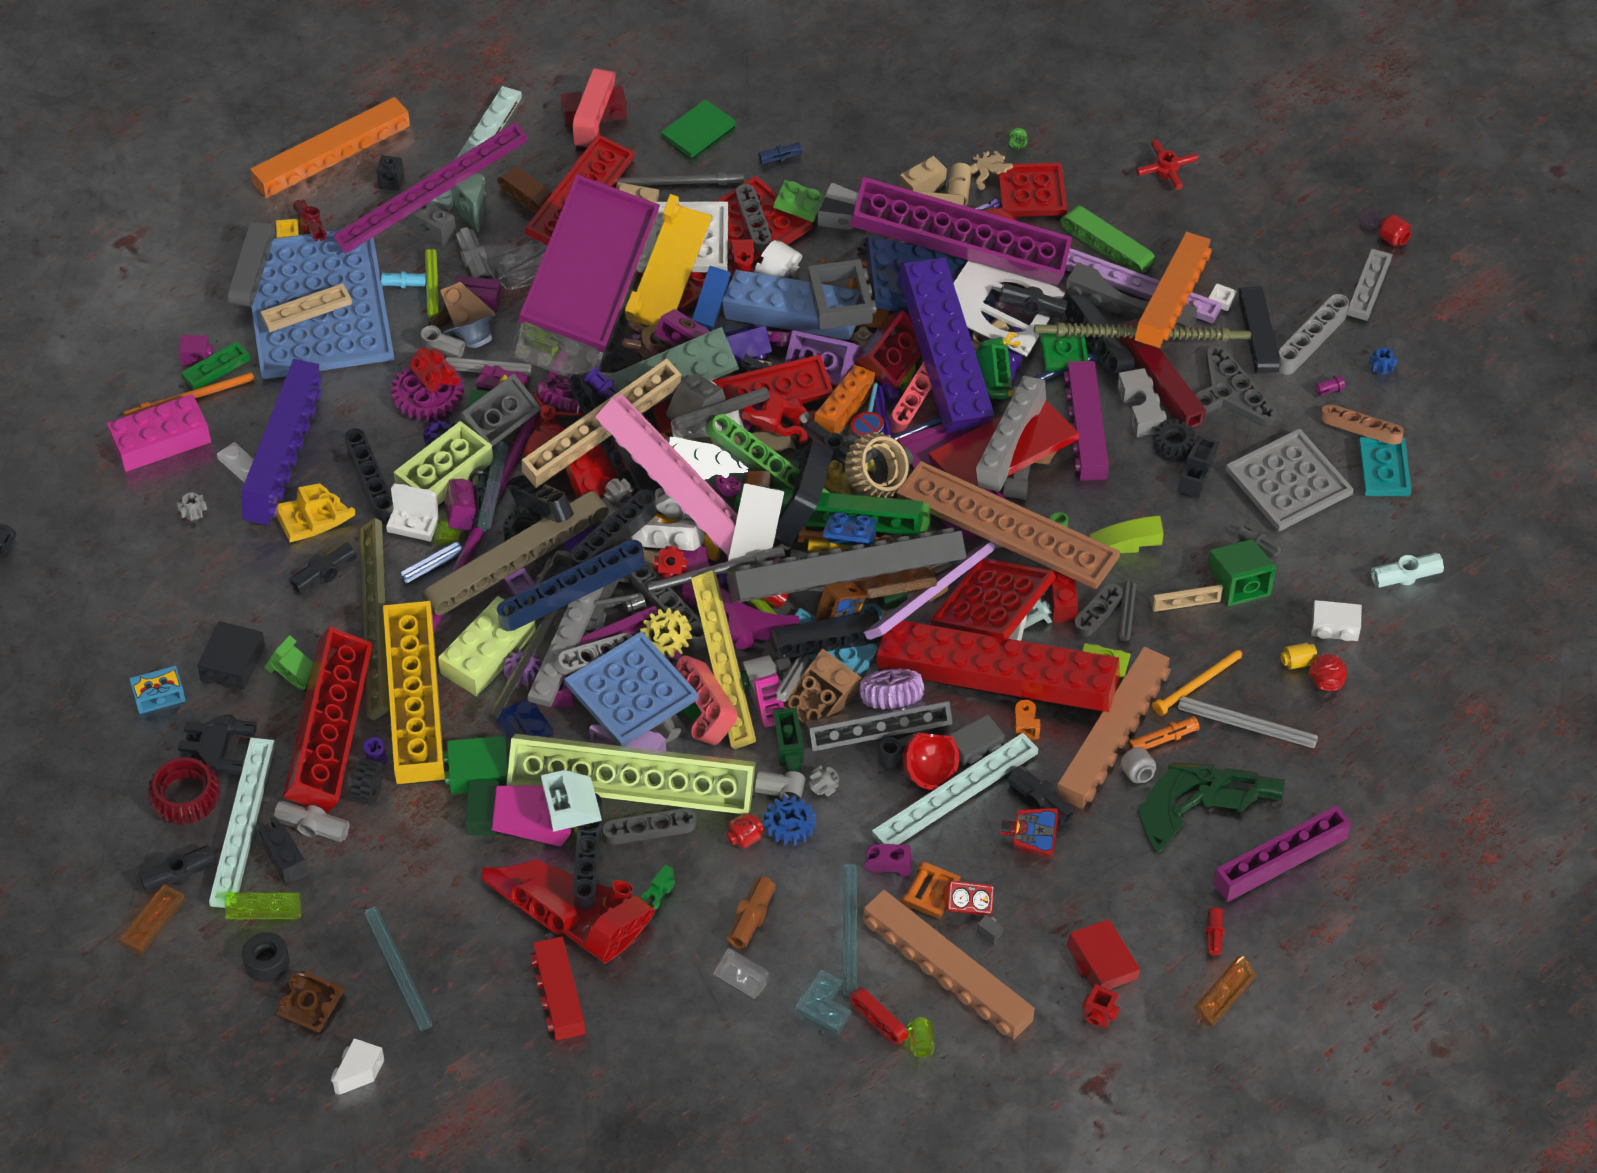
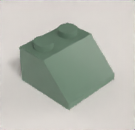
M475 173L451 188L454 209L476 233L481 229L486 212L485 200L487 195L484 190L485 179L481 173Z

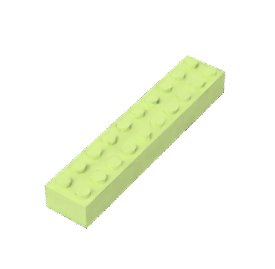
M515 734L511 738L507 786H542L541 775L567 770L591 777L594 792L603 798L743 814L749 813L751 810L756 762Z

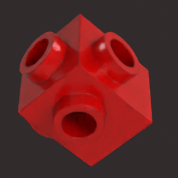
M665 546V549H660V555H655L653 569H658V575L662 576V579L680 575L681 571L686 572L687 558H683V551H679V547ZM668 558L674 559L675 564L670 566L666 563V560Z
M1095 984L1091 994H1087L1082 1003V1008L1085 1009L1083 1019L1094 1026H1101L1107 1029L1110 1021L1115 1022L1119 1014L1120 1007L1117 1006L1119 994Z

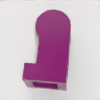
M895 844L869 845L866 851L864 867L874 873L896 872L900 873V877H910L913 860L911 846Z

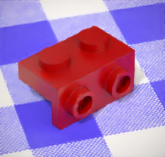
M419 348L409 362L410 368L432 393L437 390L441 383L457 386L461 380L455 372L456 369L448 364L444 359V354L437 349Z

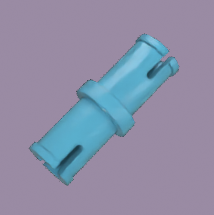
M401 271V273L382 272L381 283L382 286H401V288L405 289L406 286L425 287L426 273L413 274L406 273V271Z

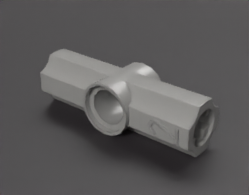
M468 227L460 229L456 234V240L461 249L465 268L469 269L473 278L493 279L483 245L479 244L474 230Z
M281 801L278 802L275 808L274 816H276L281 824L297 828L306 837L314 838L319 835L342 842L343 840L345 841L348 835L349 821L327 815L320 807L308 805L304 808Z

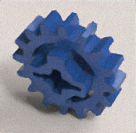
M785 795L781 802L778 799H774V806L768 804L767 812H764V829H767L768 837L774 836V842L777 843L783 840V844L786 846L788 841H792L795 846L799 839L802 842H806V835L812 837L813 829H816V812L812 811L811 804L805 806L804 798L796 801V796L793 795L792 799L788 800Z

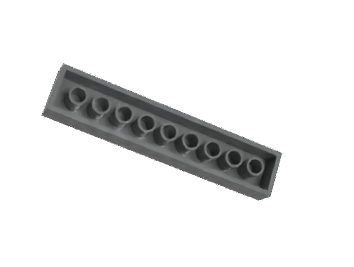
M948 528L934 533V536H932L931 532H926L912 537V540H909V536H904L891 540L890 544H887L886 540L867 545L868 548H864V544L845 549V552L838 548L822 553L823 556H819V552L806 554L800 557V560H797L796 556L777 561L778 564H774L773 560L761 562L752 569L751 565L739 566L736 569H732L733 573L726 576L731 602L733 604L825 587L828 584L853 582L956 563L967 558L962 531L954 532L953 528Z

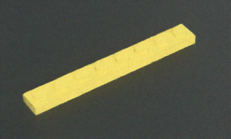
M711 570L695 576L691 580L714 676L737 711V720L729 730L728 735L731 747L738 749L756 742V737L717 576Z

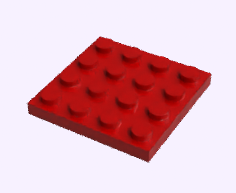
M983 558L971 568L930 621L933 626L990 635L1007 641L1052 584L1056 576L1052 570Z

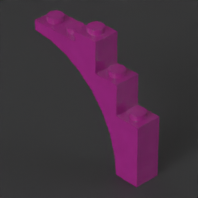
M699 546L694 551L683 550V558H687L686 572H683V574L710 567L706 546ZM692 581L683 583L682 593L684 602L688 606H698ZM719 584L734 648L745 649L754 647V640H769L770 633L776 628L800 624V618L796 615L766 613L746 606L741 602L732 604L730 594Z

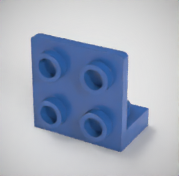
M841 512L831 513L823 531V537L828 538L829 543L852 546L864 544V547H868L867 545L875 542L877 519H871L865 515L856 517L848 516Z

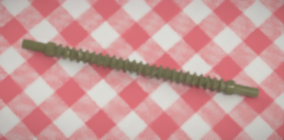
M1057 323L1056 325L1034 324V333L1056 334V336H1064L1066 334L1068 337L1071 334L1074 337L1077 334L1080 337L1085 334L1086 337L1089 335L1095 337L1097 335L1099 338L1102 335L1105 338L1108 335L1111 338L1116 335V338L1120 336L1126 338L1128 336L1131 339L1132 336H1136L1138 325L1133 328L1132 325L1120 327L1119 324L1116 327L1113 324L1110 327L1107 324L1104 327L1101 324H1098V326L1092 324L1090 326L1088 323L1085 326L1082 323L1079 326L1076 323L1073 326L1070 323L1067 325L1065 323ZM1179 326L1178 329L1176 327L1171 329L1170 337L1172 340L1176 337L1178 340H1181L1182 337L1184 340L1196 338L1197 341L1200 338L1203 341L1206 338L1209 341L1214 338L1215 341L1220 339V341L1227 342L1229 339L1250 340L1251 331L1229 330V328H1221L1220 330L1215 328L1213 330L1211 327L1208 330L1206 327H1203L1202 330L1200 327L1196 329L1194 327L1190 329L1184 327L1182 329Z

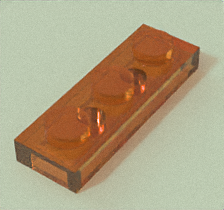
M164 884L120 938L121 945L142 955L184 903V894Z
M1238 956L1194 1006L1206 1026H1214L1257 976L1245 957Z

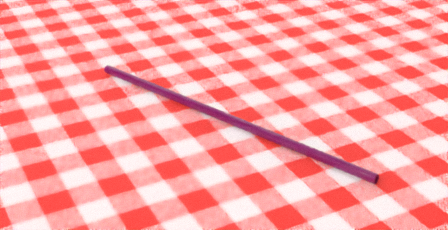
M562 351L557 353L546 378H558L568 358L566 353ZM540 411L522 425L487 497L488 521L540 416ZM473 526L451 573L469 563L485 527L478 528ZM432 610L435 633L443 614L436 615Z

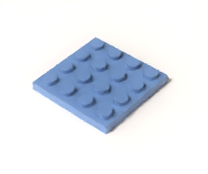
M642 631L564 679L565 685L619 746L629 744L699 699V694Z

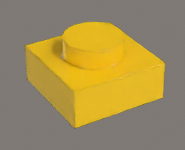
M298 219L276 220L277 238L298 236Z

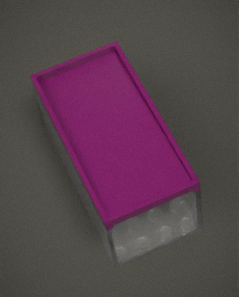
M576 174L519 315L510 351L511 357L568 378L573 374L591 372L596 366L599 367L600 371L646 253L659 211V204Z

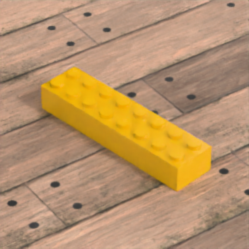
M431 602L383 605L397 784L444 780L445 770Z

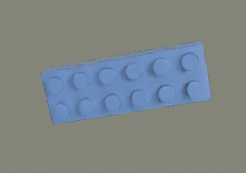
M736 270L722 301L725 319L846 340H851L856 325L820 330L807 281ZM822 284L828 309L863 304L859 290Z

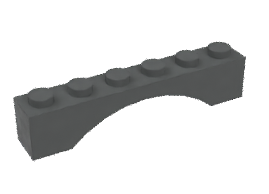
M1079 262L1067 279L1065 294L1087 295L1095 306L1131 320L1136 318L1140 320L1149 301L1132 298L1119 292L1101 276L1097 269ZM1188 304L1183 306L1181 316L1177 317L1176 329L1179 326L1182 329L1184 327H1188V329L1193 327L1196 323L1198 308Z

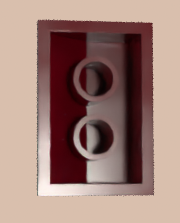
M904 310L889 314L853 361L858 366L875 372V380L896 388L922 355L911 318Z

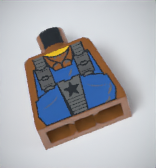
M851 581L825 585L815 621L860 614L863 605L870 602V596L867 591H862Z

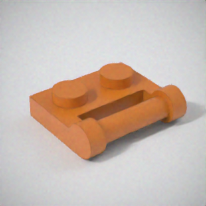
M921 862L917 868L918 873L907 894H904L899 902L908 909H915L940 920L946 909L942 890L949 881H960L961 876L929 863ZM926 877H933L922 898H916Z

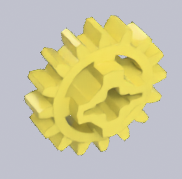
M670 608L667 609L666 613L659 609L657 616L651 613V620H644L646 628L640 629V632L642 631L663 655L669 654L671 658H674V652L677 651L679 654H682L681 647L689 646L686 639H692V635L689 632L692 628L685 615L682 616L678 610L673 614Z

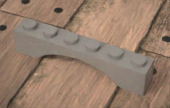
M1023 376L976 467L978 487L1000 492L1008 476L1012 457L1022 431L1031 418L1039 415L1046 401L1045 380Z

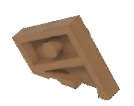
M461 282L440 290L455 328L469 325L486 317L496 316V313Z

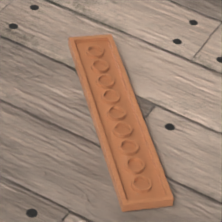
M920 461L897 491L898 499L923 501V503L930 504L931 514L1094 589L1099 587L1120 557V551L922 461Z

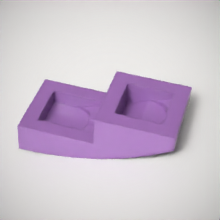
M520 568L500 580L513 596L535 586V583L524 568Z

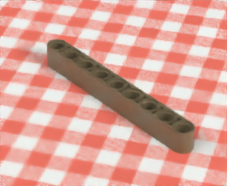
M596 492L586 493L570 503L574 512L570 519L560 523L547 518L542 519L426 588L422 597L425 601L431 602V608L436 615L445 614L600 522L608 515L609 508Z

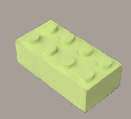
M460 421L395 470V483L433 491L436 493L437 504L439 505L445 500L450 479H466L470 481L472 471L485 469L493 463L492 445Z
M499 596L438 657L440 674L476 697L504 669L505 658H509L511 652L517 654L519 648L522 650L536 636L535 621L514 631H505L500 627L497 606L504 599Z

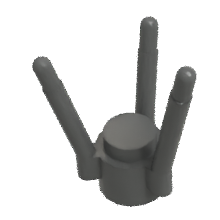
M641 592L596 600L594 602L595 605L606 604L605 608L623 605L626 613H631L632 615L646 610V602Z

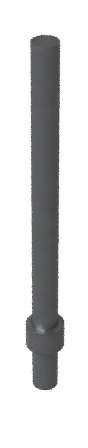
M718 172V174L623 177L617 180L616 186L618 182L637 186L699 183L727 185L728 182H744L743 173L726 174V172Z
M779 547L768 551L763 549L756 551L754 555L647 583L649 592H654L692 581L691 578L711 570L716 574L736 569L739 566L766 562L767 560L785 556L784 548Z

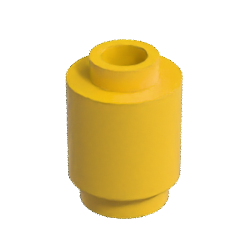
M1307 642L1286 646L1283 652H1281L1282 664L1287 666L1289 670L1310 666V663L1318 657L1315 645L1308 644Z

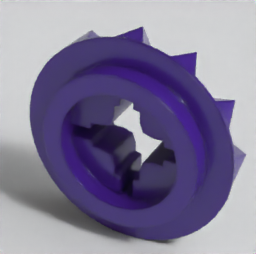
M438 419L435 423L430 422L428 427H424L423 438L427 445L431 444L440 437L439 430H443V433H445L456 424L450 423L448 419L446 421Z

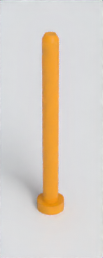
M1235 650L1164 700L1157 699L1154 701L1152 707L1155 713L1161 717L1168 713V708L1178 702L1182 696L1185 697L1242 657V652Z

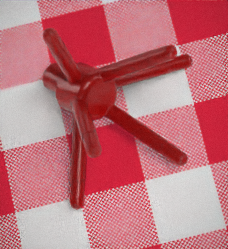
M532 392L533 397L541 407V417L534 425L535 430L545 422L558 424L556 421L558 416H585L583 412L561 411L565 408L558 409V407L545 405L539 399L537 393Z

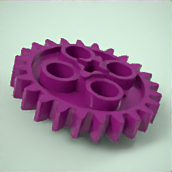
M410 366L409 369L401 368L402 374L396 373V380H392L391 394L396 409H401V414L408 412V418L416 415L417 421L421 417H425L426 422H428L432 416L435 420H438V415L440 414L446 417V411L453 413V406L459 407V401L463 400L464 386L462 378H460L461 380L457 386L441 383L434 393L426 388Z
M552 377V379H541L537 389L539 399H544L543 402L550 403L551 406H557L558 409L565 408L567 411L583 412L576 398L571 399L570 378L560 377L557 379Z

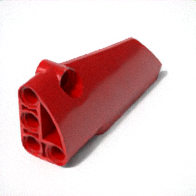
M537 859L508 867L482 868L481 880L555 934L564 933L603 963H608L625 950L645 928L655 912V909L640 897H631L633 887L630 883L623 880L614 881L611 888L598 883L595 905L589 910H582L576 907L574 903V874ZM585 892V893H582V894H580V895H581V896H587V895H589V893H586V892Z

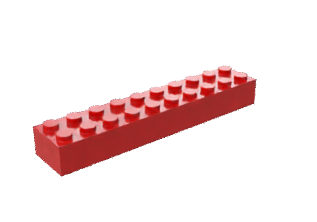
M901 621L886 632L882 637L877 652L879 672L899 668L902 670L909 669L921 674L922 680L1110 712L1120 677L1119 657L1013 639L1004 641L990 635L908 621Z

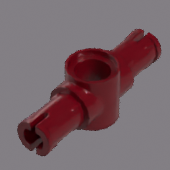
M303 199L301 201L296 200L293 203V208L298 213V219L300 220L299 230L305 234H312L315 241L325 240L327 233L322 228L320 210L316 207L308 206Z

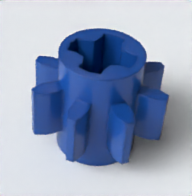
M1385 347L1378 350L1374 349L1372 356L1369 358V364L1373 365L1372 371L1381 375L1388 372L1392 373L1398 358L1393 357L1394 351Z

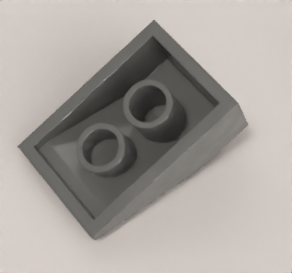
M513 373L464 410L457 419L490 443L493 448L539 412L541 407Z

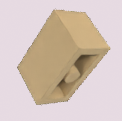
M932 156L900 174L899 187L911 191L934 193L946 186L947 168Z

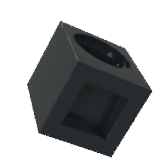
M381 155L376 170L378 188L400 190L404 178L402 158Z

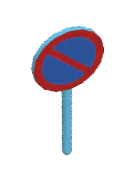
M877 383L873 384L868 412L856 415L850 423L852 432L857 436L873 432L878 434L884 427L883 418L879 414L872 412Z

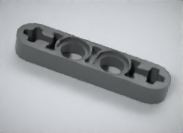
M742 184L736 189V201L749 238L753 239L754 249L764 252L771 243V233L754 187L749 184ZM752 207L755 208L756 211L747 212L746 209ZM753 223H760L762 226L754 228L751 225ZM760 235H762L763 242L759 240Z
M682 808L613 819L603 825V839L608 844L616 845L689 833L696 828L697 817L692 809ZM683 818H687L689 823H684ZM672 819H675L676 826H673ZM660 820H664L668 823V826L662 829L657 828L655 824ZM640 824L644 826V830L633 832L631 827ZM623 827H627V833H626V834H624V828H623ZM615 829L617 834L612 835L610 830Z

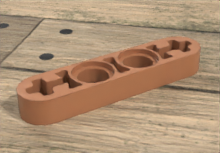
M1325 405L1322 407L1321 421L1323 423L1388 444H1399L1403 440L1404 429L1397 424L1336 405Z

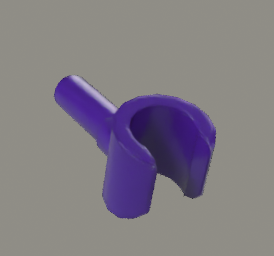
M726 573L716 574L721 587L724 590L728 588L726 577L728 575Z

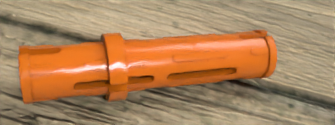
M1195 716L1177 723L1174 721L1170 722L1167 727L1129 740V749L1140 747L1147 750L1170 740H1180L1181 736L1198 731L1199 723ZM1183 728V729H1181V730H1178V731H1176V732H1173V733H1170V734L1167 735V733H1169V732H1172V731H1175V730H1177V729ZM1160 736V738H1157V739H1155V740H1152V741H1150V742L1145 743V742L1148 741V740H1151V739H1154V738Z

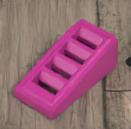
M777 674L754 679L758 715L764 727L773 726V710L784 709L783 701H777L775 698L777 695L775 692L780 685ZM773 685L772 688L761 690L763 687Z

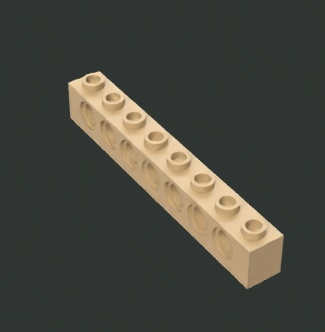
M665 359L523 458L522 472L537 488L612 435L601 427L599 420L595 416L613 397L622 394L642 414L676 390L678 384L681 383L680 372L668 359Z

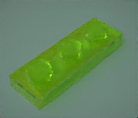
M225 892L224 895L225 919H300L301 917L300 893Z

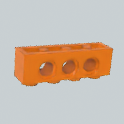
M854 365L815 413L814 422H817L830 433L840 434L871 395L875 372Z

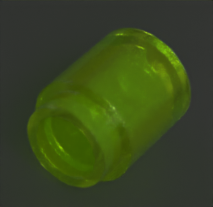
M924 1017L913 1019L907 1026L910 1049L916 1057L930 1056L934 1053L936 1046L933 1024Z

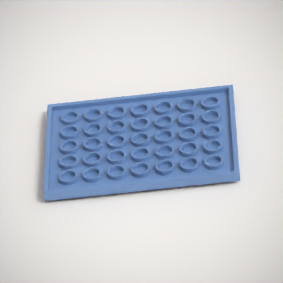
M342 229L326 231L327 236L323 241H315L312 234L273 239L256 297L251 307L262 379L287 376L293 358L319 364V371L395 360L374 237L347 254L343 252L333 237L334 234ZM342 283L344 284L351 297V305L269 333L261 317V311Z

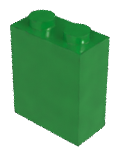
M505 736L447 741L448 751H443L444 765H449V771L444 772L445 784L450 785L451 794L468 793L469 781H499V786H507L508 761Z

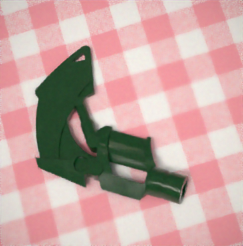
M1172 763L1168 765L1169 770L1153 786L1146 801L1138 806V811L1154 851L1160 853L1183 826V821L1180 819L1181 814L1191 807L1202 802L1205 807L1218 806L1239 809L1240 812H1243L1248 805L1257 800V797L1282 801L1285 779L1259 776L1257 772L1237 769L1213 770L1214 764ZM1231 781L1255 784L1250 790L1225 787ZM1199 787V790L1189 796L1185 802L1176 806L1175 799L1181 794ZM1155 839L1161 841V843L1158 845Z

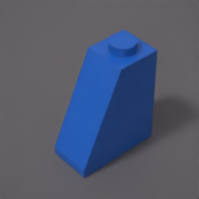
M709 266L692 318L693 321L710 332L713 331L731 273L713 266Z

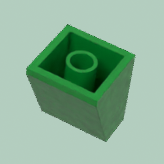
M1253 539L1238 541L1235 544L1224 547L1219 546L1209 550L1207 565L1217 585H1222L1223 587L1222 596L1227 606L1271 596L1276 566Z

